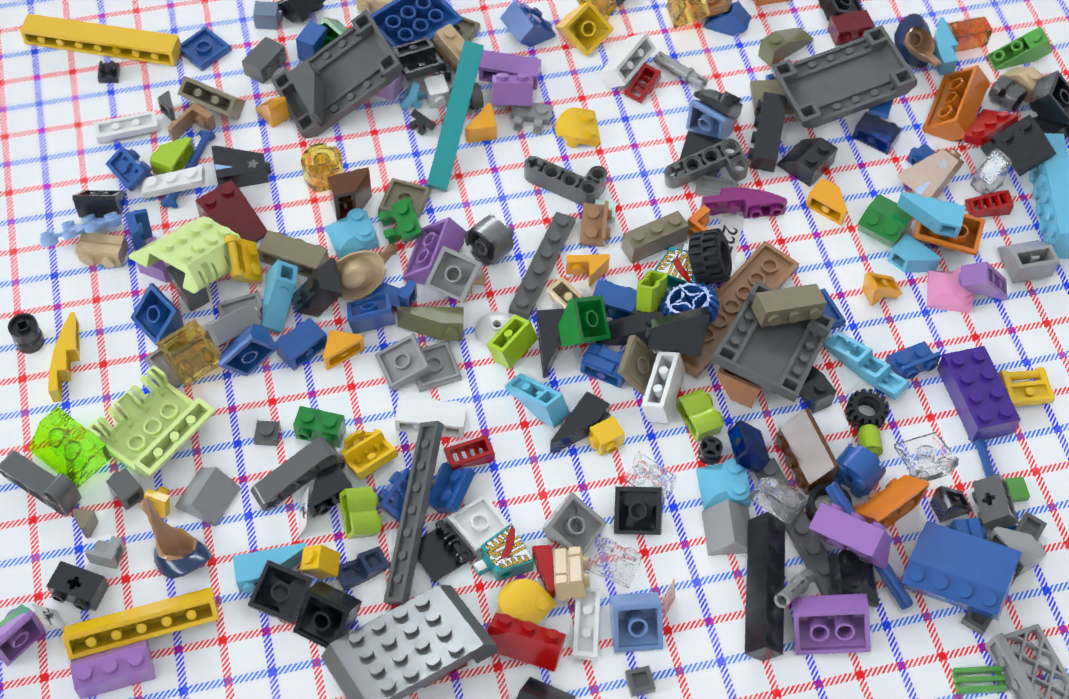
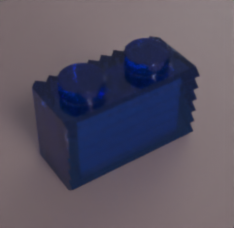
M865 111L855 126L852 138L888 155L899 140L902 128L898 127L896 123L888 122Z
M739 420L727 432L737 465L740 464V467L743 466V468H747V470L756 474L770 461L762 431Z

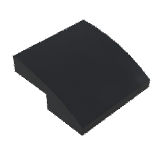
M428 37L392 47L403 65L402 73L407 81L444 70V62L436 54L435 45Z
M688 131L680 159L719 143L724 139ZM708 157L706 160L709 162H713L716 159L713 157ZM694 165L687 167L690 170L697 169ZM720 169L705 176L718 177Z

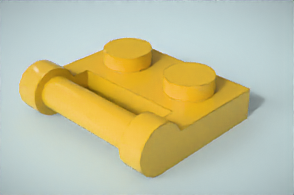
M237 235L225 236V245L228 246L232 269L230 271L231 279L255 285L263 282L256 242L238 238Z
M1036 367L1035 370L1008 372L1004 370L998 372L1014 407L1054 402L1055 396L1044 367ZM1035 378H1036V380H1037V381H1027V382H1016V383H1012V381H1015V380H1025V379H1035Z

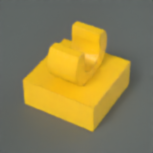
M162 486L157 491L148 489L144 493V498L148 497L152 500L159 515L166 519L170 514V496L167 495L170 489Z

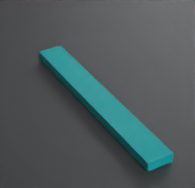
M464 41L426 187L447 192L484 50V45Z

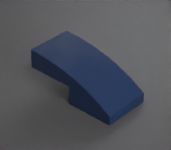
M380 546L359 553L357 558L339 565L337 579L343 591H346L374 578L387 570L390 565Z

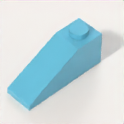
M522 373L505 385V389L540 421L553 428L570 415L562 393Z
M306 543L233 556L235 578L239 592H254L267 560L289 569L295 567L302 560L303 548L306 547Z

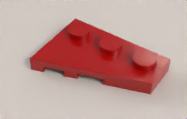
M983 109L964 134V143L984 145L992 140L995 135L1018 122V115L1010 114L1008 111L999 112Z

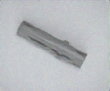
M661 51L655 55V63L678 75L684 82H689L700 90L707 86L708 79L696 73L692 67L684 66Z
M804 569L800 574L794 575L790 579L789 584L775 595V604L780 608H786L799 594L805 593L809 589V585L815 580L814 573L809 569Z

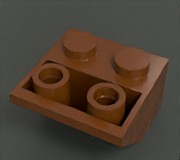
M369 167L327 177L330 201L336 220L347 217L348 212L352 209H363L372 197Z

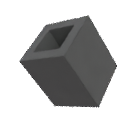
M126 467L121 471L113 473L106 480L110 492L126 511L143 500L144 491L142 486Z

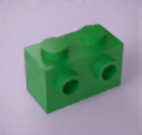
M300 406L293 423L296 439L312 442L317 438L324 437L334 447L340 448L346 431L344 415Z

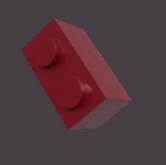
M867 9L831 16L827 31L835 46H840L864 37V31L875 28V24Z

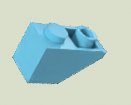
M906 234L892 247L887 261L904 273H919L937 270L941 257L921 244L917 239Z

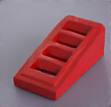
M644 63L624 95L642 104L661 79V71ZM642 80V81L648 83V85H645V84L641 83L640 81ZM638 85V86L644 88L645 90L643 91V90L637 88L636 86ZM634 90L640 93L641 96L639 97L631 92Z
M1009 190L997 191L965 199L964 201L968 215L978 218L1010 215L1014 207Z
M487 435L443 449L451 470L495 461V452ZM482 448L484 453L480 454L478 449ZM470 450H474L475 456L471 455ZM461 452H465L467 458L464 459ZM453 453L457 454L459 461L455 462Z
M551 544L533 546L532 558L545 590L554 599L556 591L554 586Z

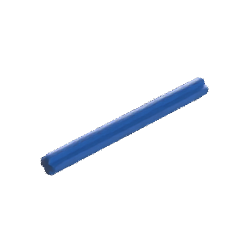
M832 483L825 488L832 502L842 507L844 513L849 515L852 512L856 513L838 483ZM888 563L886 570L873 565L899 607L905 610L914 604L913 600L890 564Z

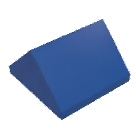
M150 283L130 318L155 345H160L185 327L180 311L154 283Z
M389 293L347 303V320L354 334L396 324Z

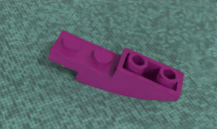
M731 187L721 188L720 195L702 197L700 208L705 205L711 209L710 216L742 212L744 218H759L784 215L788 201L787 198L767 191Z

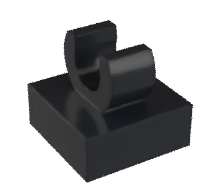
M110 60V63L100 61L97 75L98 82L119 83V63H115L113 60Z
M416 109L410 114L416 120H413L409 127L415 130L420 125L417 133L421 136L425 134L426 127L433 131L437 125Z

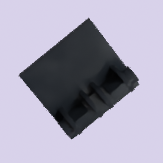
M443 520L437 521L435 523L436 529L421 537L417 557L433 583L475 559L459 535L448 522Z

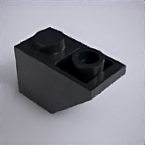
M337 463L316 476L308 504L313 518L326 514L333 506L340 503V492L344 489L352 488V483Z

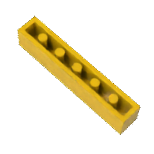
M213 587L64 626L62 638L68 659L73 660L219 620V611Z

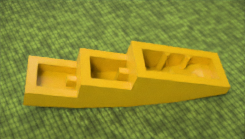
M70 312L52 355L49 369L48 393L53 402L63 401L62 382L71 381V362L80 361V323L75 312Z

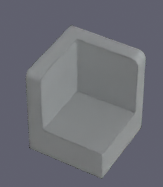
M111 536L109 542L98 540L94 549H87L85 555L89 563L117 569L126 547L120 537Z

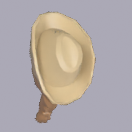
M396 243L388 244L380 253L362 250L349 253L338 259L336 265L342 289L340 298L343 300H358L371 294L383 282L387 271L385 263L391 256L397 254Z

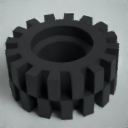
M864 388L860 392L858 390L855 391L854 395L850 396L845 408L847 422L852 421L850 426L854 427L857 425L858 431L861 426L873 424L878 429L882 427L889 412V404L885 402L886 398L884 396L879 397L880 392L877 391L876 394H873V389H869L866 392ZM861 405L870 406L874 409L875 414L873 416L864 415L859 411L858 407Z

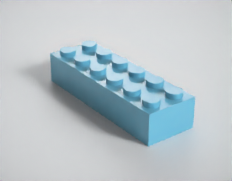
M1044 133L1054 148L1056 155L1030 170L1029 182L1033 185L1032 197L1036 200V215L1040 219L1039 231L1043 234V242L1052 244L1058 258L1069 259V155L1064 134Z

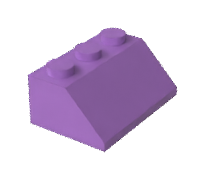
M450 217L422 228L424 236L417 238L402 277L404 280L408 281L409 279L418 284L425 285L443 246L460 252L464 245L465 233L467 231Z
M821 502L808 528L823 542L841 550H850L858 558L886 570L892 539L885 531L886 527L874 521L872 524L864 521V517L852 512L851 515L844 513V509L834 503L828 506Z
M867 593L796 597L792 601L796 655L871 652L870 614Z
M149 639L76 658L70 662L73 687L80 699H86L156 679Z

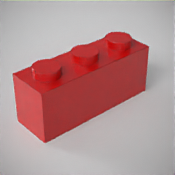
M495 612L487 632L498 647L499 652L496 654L555 672L561 659L566 634L555 629H548L535 625L533 622L519 620L508 614Z

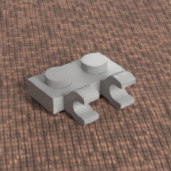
M533 102V106H512L510 119H514L513 130L521 131L523 122L526 121L533 123V134L541 135L543 125H550L554 106Z

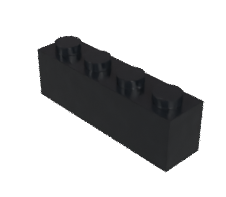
M764 92L762 100L758 99L756 111L759 112V116L755 115L753 127H756L757 130L756 132L752 131L750 143L754 144V147L749 148L747 158L751 160L750 168L774 173L787 98L784 95Z

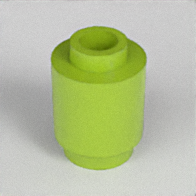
M873 424L861 426L857 434L859 445L866 447L879 457L883 454L880 431Z

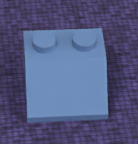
M692 99L690 101L686 129L724 140L732 134L735 122L733 118L721 113L701 100Z
M658 592L609 595L614 653L663 649L662 602Z

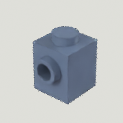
M255 1L253 10L255 29H279V23L283 22V10H280L279 2Z

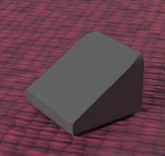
M168 90L157 97L160 111L171 121H175L173 102Z

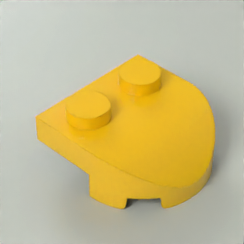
M571 107L565 110L555 123L556 135L558 137L562 136L567 141L566 145L576 149L578 144L598 147L601 142L594 110Z
M374 428V432H365L361 429L350 434L344 440L345 446L341 449L342 456L348 469L359 480L369 476L372 472L399 456L397 449L384 438L383 432L379 429Z
M530 579L511 581L503 586L497 595V613L508 614L519 620L533 622L535 625L557 605V602L539 583Z

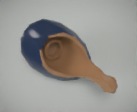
M908 14L899 22L894 34V44L910 66L922 68L930 63L932 66L940 67L942 64L941 60L933 55L935 48L928 23L920 14Z
M148 497L141 500L140 508L148 516V521L155 535L154 563L162 575L170 579L183 577L209 561L213 555L206 545L182 528L172 527L164 522L155 509L153 501Z

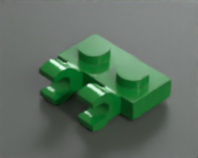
M410 197L391 204V211H381L377 214L383 226H388L395 221L398 228H390L383 231L385 239H388L389 244L395 243L400 239L407 243L424 236Z

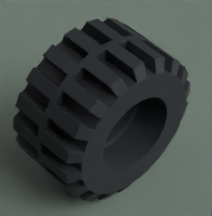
M715 228L692 233L689 239L688 253L691 269L699 284L704 282L705 285L727 282L732 272V259L728 241L722 230Z

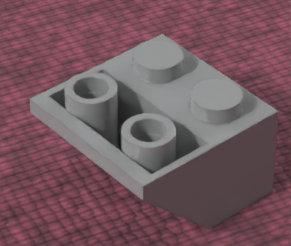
M1039 240L997 248L1012 283L1052 277L1060 263L1052 244Z

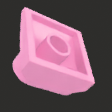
M961 267L954 271H928L927 308L971 313L975 293L968 292L960 285L958 274L961 273Z

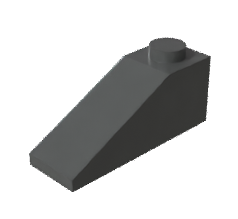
M306 59L287 74L310 115L319 124H322L324 113V82L320 77L322 72L316 64L311 65Z

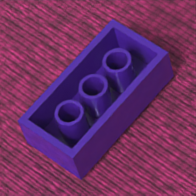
M985 346L943 354L937 370L967 435L970 436L971 443L978 439L985 438L987 440L1014 434L1021 419Z

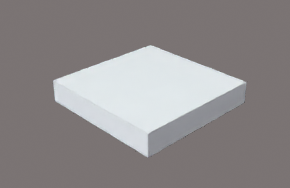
M485 494L460 508L458 512L450 514L446 519L474 555L481 552V545L510 525Z

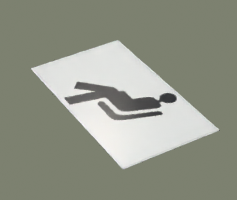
M309 486L300 497L298 537L306 528Z
M30 603L42 624L64 630L66 625L57 610Z

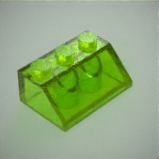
M59 406L54 408L39 422L28 447L29 451L58 475L63 474L72 480L77 488L82 486L111 459L106 445Z

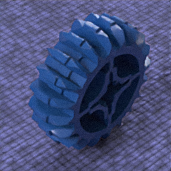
M696 280L693 283L687 281L686 284L681 285L678 283V287H671L670 292H665V296L661 298L660 311L663 312V316L700 307H708L710 314L709 326L710 322L715 321V317L719 315L720 302L716 291L712 289L711 285L706 286L704 282L698 284Z

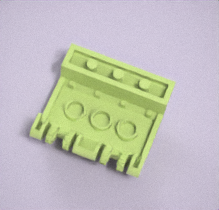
M202 216L179 226L129 254V258L146 268L159 260L165 261L185 272L183 288L192 293H197L208 286L209 283H213L232 270L228 246L225 245L224 237L227 235H237L240 238V236L228 227L214 222L211 218Z
M152 366L146 372V375L140 378L143 385L150 391L147 396L138 386L132 385L130 387L131 391L127 390L113 403L114 407L110 406L107 409L109 415L118 423L115 427L107 419L100 416L97 419L99 424L94 422L87 428L88 433L106 452L137 475L152 477L216 413L213 407L199 397L193 401L168 383L165 373L156 366Z

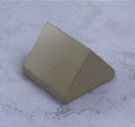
M73 509L72 514L85 538H90L99 522L93 510Z

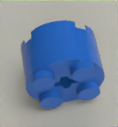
M850 443L836 459L839 467L833 481L838 483V485L844 484L850 489V493L854 497L861 499L863 496L869 495L886 474V468L883 466L881 469L878 464L880 459L872 451L859 444L857 447H852L853 443Z

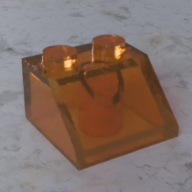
M970 16L946 21L958 43L956 52L987 46L993 32L985 16Z

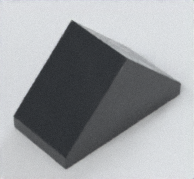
M938 487L930 501V505L940 523L973 511L963 491L953 488Z

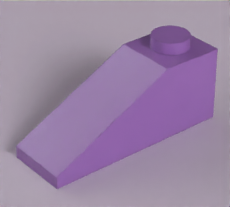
M987 261L961 265V273L958 274L959 283L968 292L1000 300H1008L1007 279Z

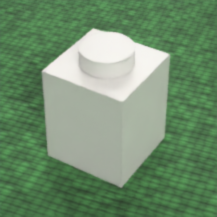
M440 74L424 78V92L430 108L448 105L450 91L444 75Z

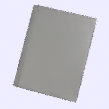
M218 467L200 468L176 503L175 508L216 527L241 488Z
M727 499L702 511L708 556L747 553L748 520L750 519L747 507Z

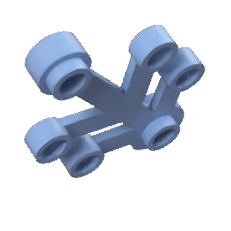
M117 212L107 213L104 215V218H96L95 214H89L82 217L84 224H75L74 220L61 223L62 232L55 234L53 230L42 232L39 240L43 248L58 244V238L62 236L64 240H68L83 232H95L104 226L106 229L118 227L123 224L121 220L123 216L122 214H117Z

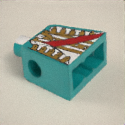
M688 243L683 244L681 249L670 247L654 269V271L667 273V288H676L678 283L683 285L687 281L693 283L695 280L689 261Z
M513 524L508 525L481 545L483 559L473 563L474 570L478 576L491 571L496 581L531 572L534 568V560Z

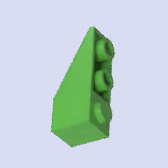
M1041 26L986 56L996 71L1035 62L1053 51L1049 38Z

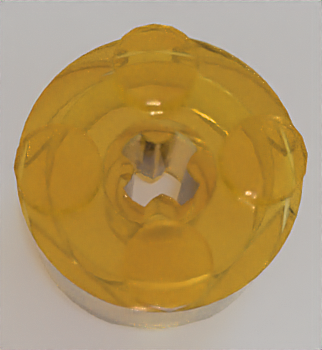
M316 143L306 148L304 155L301 156L300 161L304 182L316 193L329 190L327 177L344 173L342 153L335 146L330 147L326 143Z

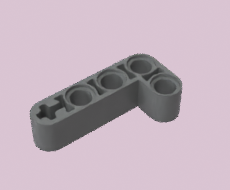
M729 138L669 164L665 168L664 181L667 187L674 189L723 167L726 168L733 180L741 181L747 176L749 162L739 143L735 139ZM732 149L735 152L730 154L727 153L725 150ZM708 157H713L716 160L713 162H709L706 159ZM694 165L697 169L690 170L687 167ZM741 166L744 169L741 171H737L734 169V167Z
M529 156L524 161V178L527 182L583 206V203L595 204V199L599 200L606 189L608 173L603 166H593L584 177L537 156Z
M320 437L313 440L252 486L250 492L262 511H269L314 479L317 474L336 463L343 469L345 462L334 445L326 438Z
M12 450L0 463V474L63 516H67L82 499L77 486L67 476L59 474L55 477L15 450Z

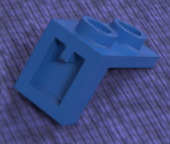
M408 279L404 287L398 288L382 282L369 297L389 293L394 309H397V307H412L418 297L417 283Z

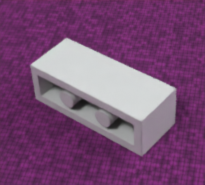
M647 33L630 36L599 73L609 88L624 86L655 51L656 47Z
M661 351L657 353L641 405L647 422H670L685 371L680 353Z
M399 396L395 415V429L399 432L418 434L420 423L440 421L444 424L442 436L464 439L467 404L459 401H439L435 398L419 399L414 396Z

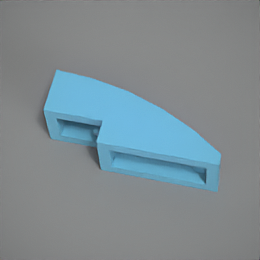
M940 17L933 37L935 48L933 55L942 62L940 67H936L939 76L954 72L959 60L955 54L958 43L945 18Z

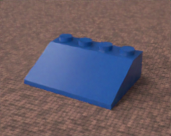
M394 0L371 14L391 48L426 37L432 41L437 30L448 24L454 27L463 21V18L445 0Z
M927 521L909 558L901 583L907 590L999 621L1022 552Z

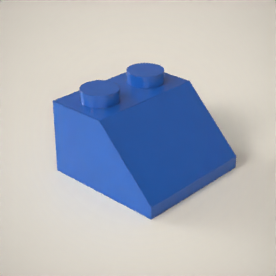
M253 323L222 351L218 364L222 368L247 377L278 349V346L267 328Z

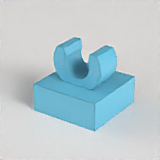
M413 81L403 93L400 107L407 110L412 105L414 108L419 109L423 105L420 101H422L425 95L422 92H418L419 84Z

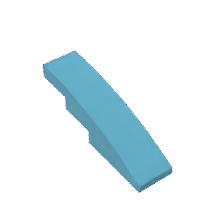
M838 330L824 342L823 346L841 363L892 399L896 400L909 388V381L892 372L891 365L873 356L872 349Z

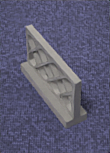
M1039 624L1007 634H996L984 645L995 666L1003 667L1001 674L1005 675L1004 682L1014 699H1049L1050 691L1062 696L1061 699H1069V675ZM1029 633H1035L1039 640L1038 645L1027 641ZM1008 640L1020 644L1018 652L1010 647ZM1025 647L1036 651L1035 659L1023 655ZM1041 654L1050 659L1052 663L1051 668L1039 662ZM1021 661L1033 666L1031 674L1024 671L1020 664ZM1037 669L1049 674L1047 682L1036 677ZM1054 676L1062 680L1065 685L1064 690L1052 685ZM1034 683L1046 688L1044 697L1037 694L1033 687Z

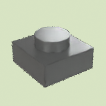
M257 420L254 444L278 446L280 422Z
M649 665L625 670V678L631 697L656 691Z

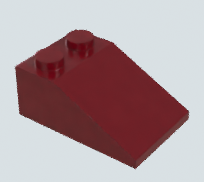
M232 180L195 200L200 217H209L214 222L228 227L231 231L239 234L241 239L257 243L268 232L244 194Z

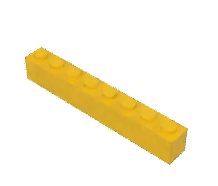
M29 13L19 30L24 43L27 45L176 66L181 53L180 48L182 47L179 35Z

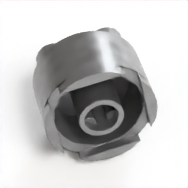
M489 214L465 233V243L473 249L471 254L476 260L484 265H494L513 249L514 241L512 236L514 231L510 226L504 225L493 214Z

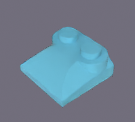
M361 208L352 209L348 212L347 217L325 226V230L339 259L349 253L362 250L370 251L380 247L373 224L367 212Z
M732 458L725 461L724 464L696 468L703 510L727 499L742 506L750 507V485L746 466L741 460Z

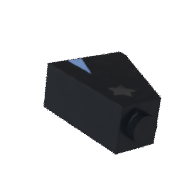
M216 145L211 146L218 187L229 180H232L238 188L269 183L268 174H272L270 162H265L263 153Z

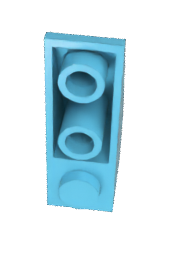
M901 192L897 203L899 208L935 234L957 239L963 223L965 206L955 202L937 200L933 197L928 198L910 192Z
M277 260L267 271L261 318L262 327L280 334L282 333L296 287L298 266Z

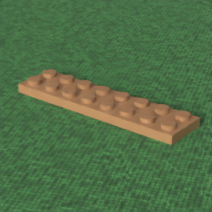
M764 241L716 292L720 302L719 315L715 317V321L710 322L709 326H707L701 357L680 354L685 372L697 379L712 363L711 359L720 342L723 341L756 281L773 290L780 289L798 269L800 263Z

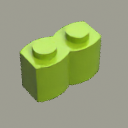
M652 270L645 274V278L638 281L636 310L640 312H655L661 304V298L665 296L667 273Z
M701 388L678 397L676 403L677 410L696 442L703 440L705 437L721 433L724 419L722 414L714 409L710 394H706Z
M372 486L347 488L340 492V505L344 516V528L347 539L373 537L380 533L382 518L376 510L378 496Z

